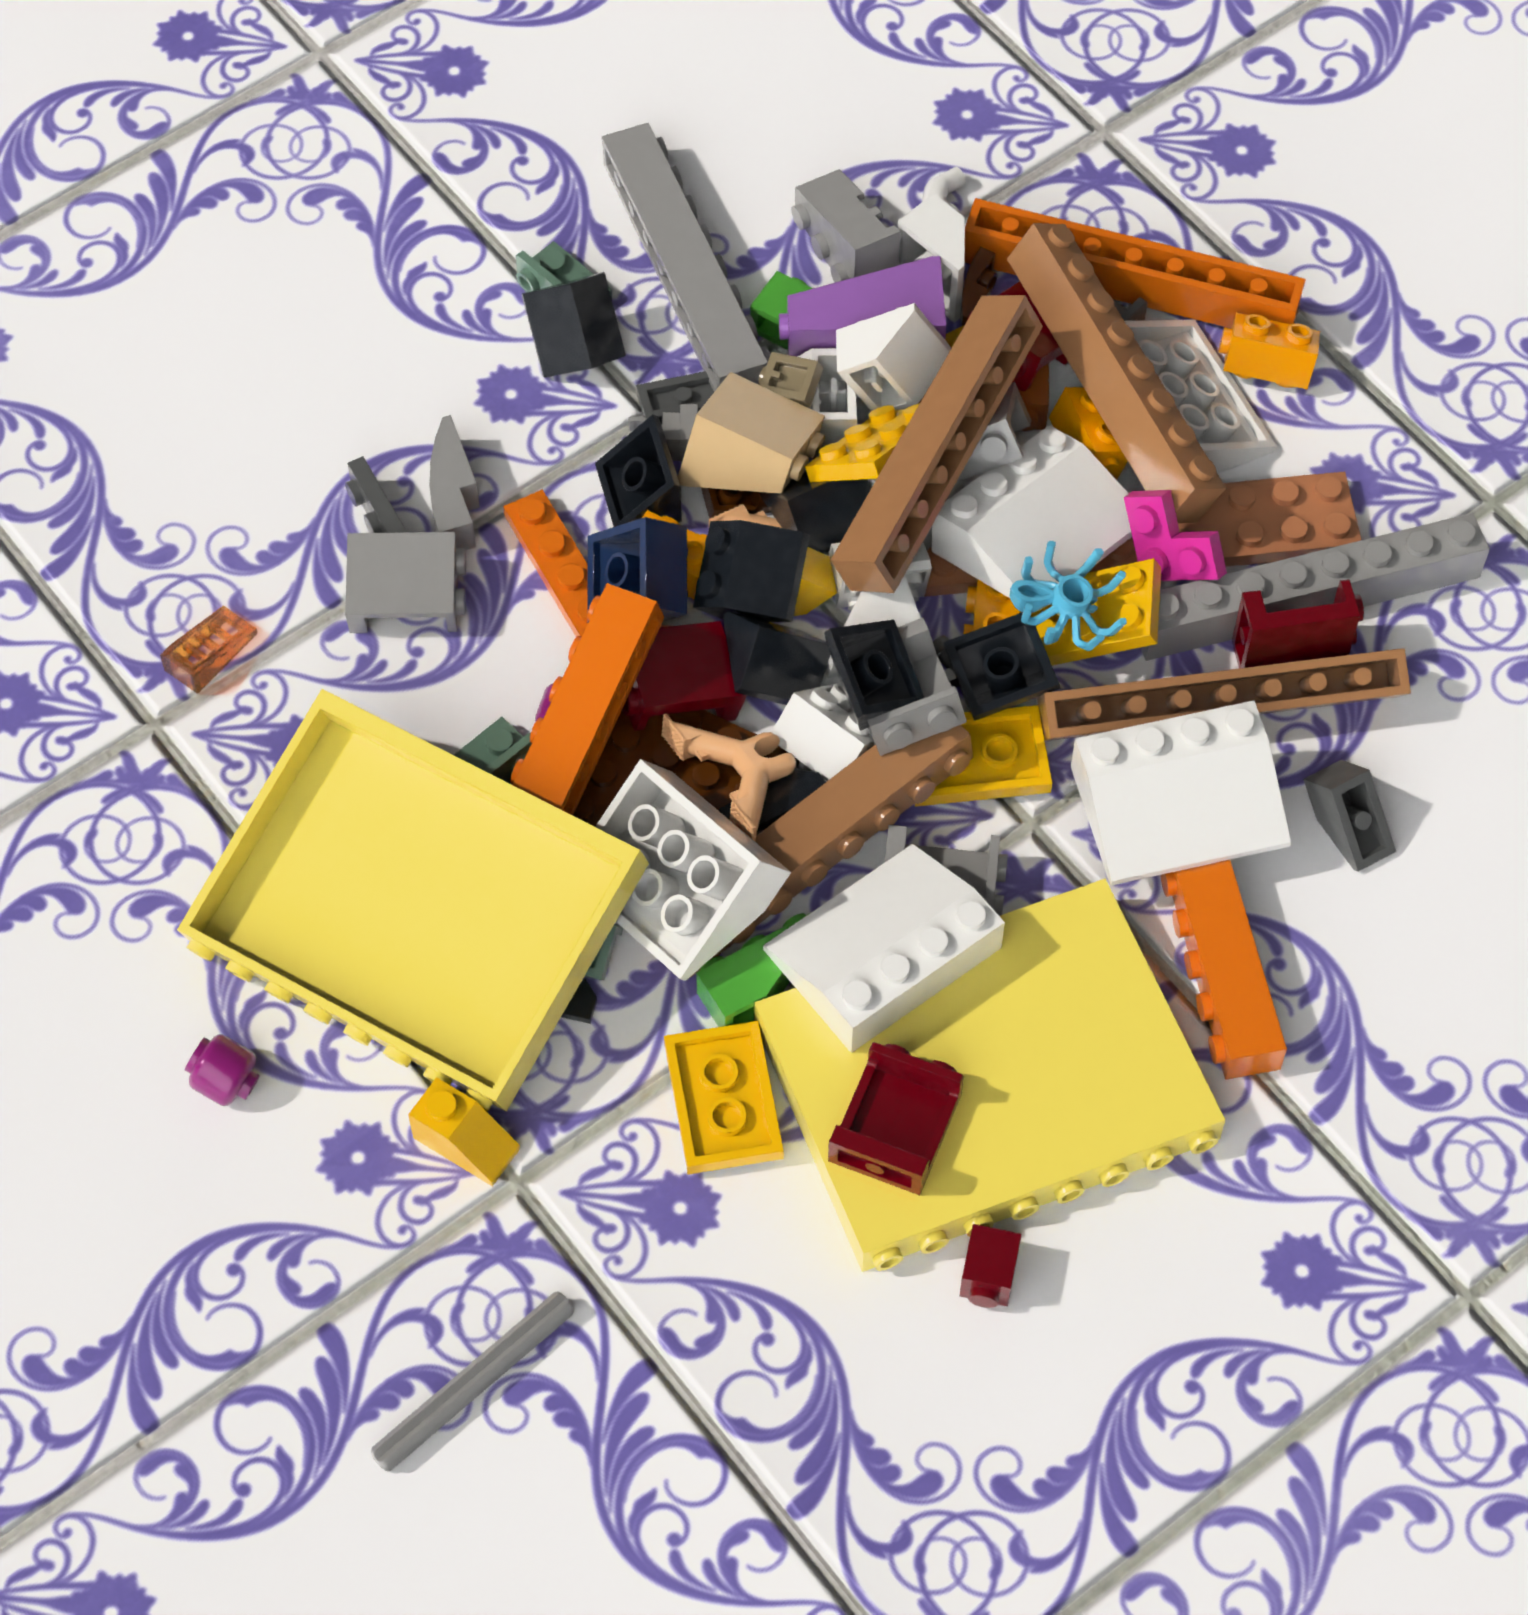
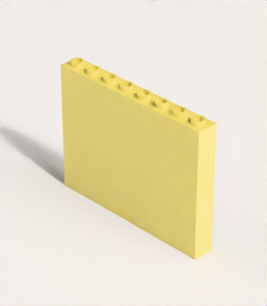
M321 689L177 931L190 941L186 948L209 962L212 961L215 955L228 962L225 967L227 971L250 983L253 976L267 983L264 990L277 999L289 1004L292 997L307 1004L303 1011L316 1020L328 1025L333 1018L346 1025L343 1033L355 1041L368 1046L370 1041L374 1040L386 1047L382 1054L394 1062L408 1068L411 1061L426 1068L423 1076L433 1082L438 1077L449 1085L454 1083L467 1090L465 1094L476 1100L486 1111H489L493 1104L507 1112L649 862L640 849Z
M1106 879L1000 915L1005 922L1000 950L852 1053L796 988L754 1002V1021L759 1023L762 1042L862 1272L872 1268H876L878 1271L890 1269L899 1264L904 1256L921 1251L923 1254L932 1253L945 1247L950 1239L964 1234L970 1237L973 1224L992 1228L994 1223L1010 1217L1013 1220L1027 1218L1036 1213L1040 1208L1039 1206L1055 1200L1058 1203L1073 1201L1080 1197L1085 1189L1101 1183L1104 1187L1116 1185L1125 1180L1131 1172L1145 1167L1148 1170L1162 1168L1174 1159V1156L1190 1150L1192 1154L1205 1152L1214 1147L1218 1140H1220L1226 1120ZM872 1042L881 1045H899L909 1051L911 1056L928 1062L934 1060L945 1062L964 1076L961 1098L920 1196L828 1162L829 1140L835 1126L841 1125L867 1065L868 1051Z

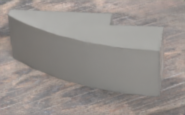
M451 415L442 417L434 440L430 460L429 487L435 532H455L458 548L468 550L476 547L474 527L469 511L480 508L478 489Z

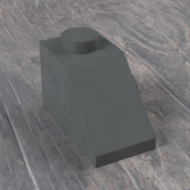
M1341 759L1303 779L1317 821L1353 870L1359 872L1396 852L1369 769Z

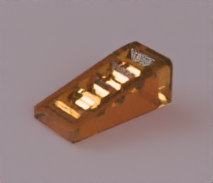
M222 606L174 641L160 654L164 671L198 694L258 634L257 628L225 606ZM226 622L238 630V632L232 636L222 629L221 626ZM215 634L225 642L219 645L210 637ZM202 645H204L209 650H211V652L209 654H205L199 648ZM193 656L199 661L193 664L188 659Z

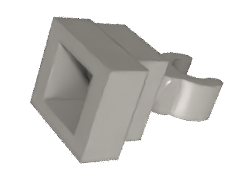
M680 404V413L663 412V424L661 425L672 461H683L695 417L698 413V404ZM643 416L629 417V431L635 430L647 418Z

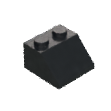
M743 520L710 521L693 608L723 619V615L729 611L766 622H793L810 535L800 531Z

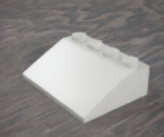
M1195 320L1124 321L1133 331L1134 338L1145 356L1152 362L1154 371L1165 389L1174 398L1175 405L1184 420L1195 432L1197 441L1208 459L1215 465L1217 473L1275 451L1277 445L1231 374L1223 371V362Z
M1051 425L1020 446L1024 454L1022 459L986 471L946 500L932 525L933 553L1010 598L1012 584L1018 580H1024L1021 570L1025 557L1031 556L1033 559L1030 574L1034 579L1059 583L1052 578L1044 565V556L1049 541L1056 542L1052 560L1056 570L1063 576L1074 574L1096 548H1101L1104 551V554L1097 562L1099 563L1132 537L1124 497L1129 493L1083 443Z
M1254 700L1075 738L1071 769L1110 886L1290 847L1291 838L1271 747Z
M642 759L639 760L595 826L640 849L649 862L616 922L679 979L684 981L764 913L791 874L787 868L676 774Z
M911 844L764 944L763 950L852 1053L1000 950L1005 922L974 887L917 846Z

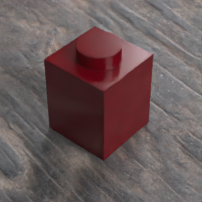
M973 1224L959 1297L968 1298L969 1302L979 1307L994 1308L997 1305L1008 1307L1022 1236L1021 1233Z

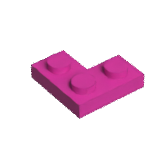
M1171 490L1132 491L1124 497L1137 560L1139 562L1154 558L1162 567L1161 581L1219 580L1227 574L1218 531L1180 532Z

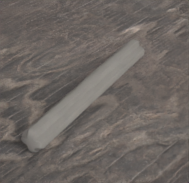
M558 1291L552 1293L375 1444L371 1449L375 1462L386 1472L394 1469L569 1319L574 1312L570 1301Z

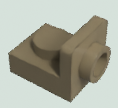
M771 352L767 366H764L760 372L758 385L810 408L824 367L816 360Z

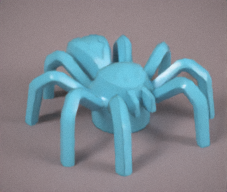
M1049 541L1044 556V565L1052 578L1059 583L1034 579L1030 574L1033 559L1031 556L1025 557L1021 570L1024 580H1018L1012 584L1009 595L1010 600L1016 609L1023 612L1021 622L1030 626L1039 625L1055 614L1059 615L1055 627H1048L1044 636V643L1046 645L1057 642L1068 619H1072V640L1074 644L1086 651H1091L1105 639V636L1116 635L1127 624L1126 618H1120L1109 628H1101L1090 614L1098 609L1097 606L1092 605L1098 601L1097 597L1111 593L1126 577V573L1120 570L1107 585L1094 589L1084 576L1096 565L1104 551L1101 548H1096L1074 574L1063 576L1056 570L1052 561L1056 542ZM1048 605H1052L1050 608L1046 609L1037 616L1030 617L1031 613L1037 612ZM1081 616L1092 633L1096 635L1088 642L1081 639Z

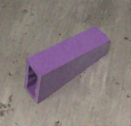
M940 256L927 257L788 295L787 313H779L780 340L788 339L789 355L796 357L811 348H836L837 329L913 303L916 304L945 339L946 315Z

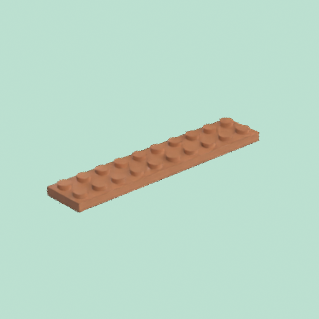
M1345 471L1224 483L1225 491L1197 523H1178L1180 532L1218 531L1226 567L1271 563L1362 540ZM1131 537L1097 563L1089 572L1138 562L1133 538ZM932 547L927 550L932 570L924 597L967 593L968 586L977 587V578L933 553Z

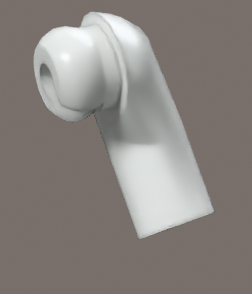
M954 167L929 181L924 188L922 202L934 193L947 202L946 197L948 194L966 184V178L961 169Z

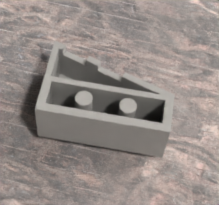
M840 169L796 186L795 206L791 208L797 227L800 230L805 229L810 236L816 256L820 260L825 259L829 265L834 283L898 266L901 231L895 225L887 228L879 220L883 218V214L877 206L868 209L861 202V200L865 199L864 193Z

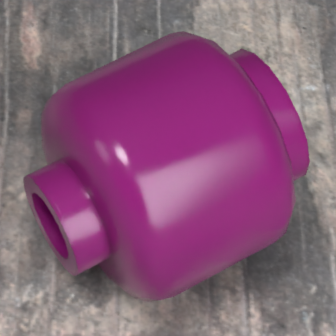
M223 1034L216 1035L211 1040L204 1037L184 1071L190 1073V1087L221 1106L230 1105L237 1096L246 1100L260 1078V1075L253 1071L256 1064L255 1053Z

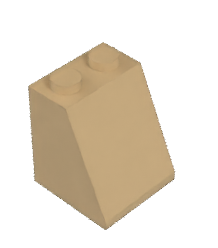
M730 372L696 414L678 474L679 483L687 487L781 494L792 479L800 480L805 471V465L808 464L809 457L815 459L819 454V450L822 448L825 440V435L820 433L825 415Z

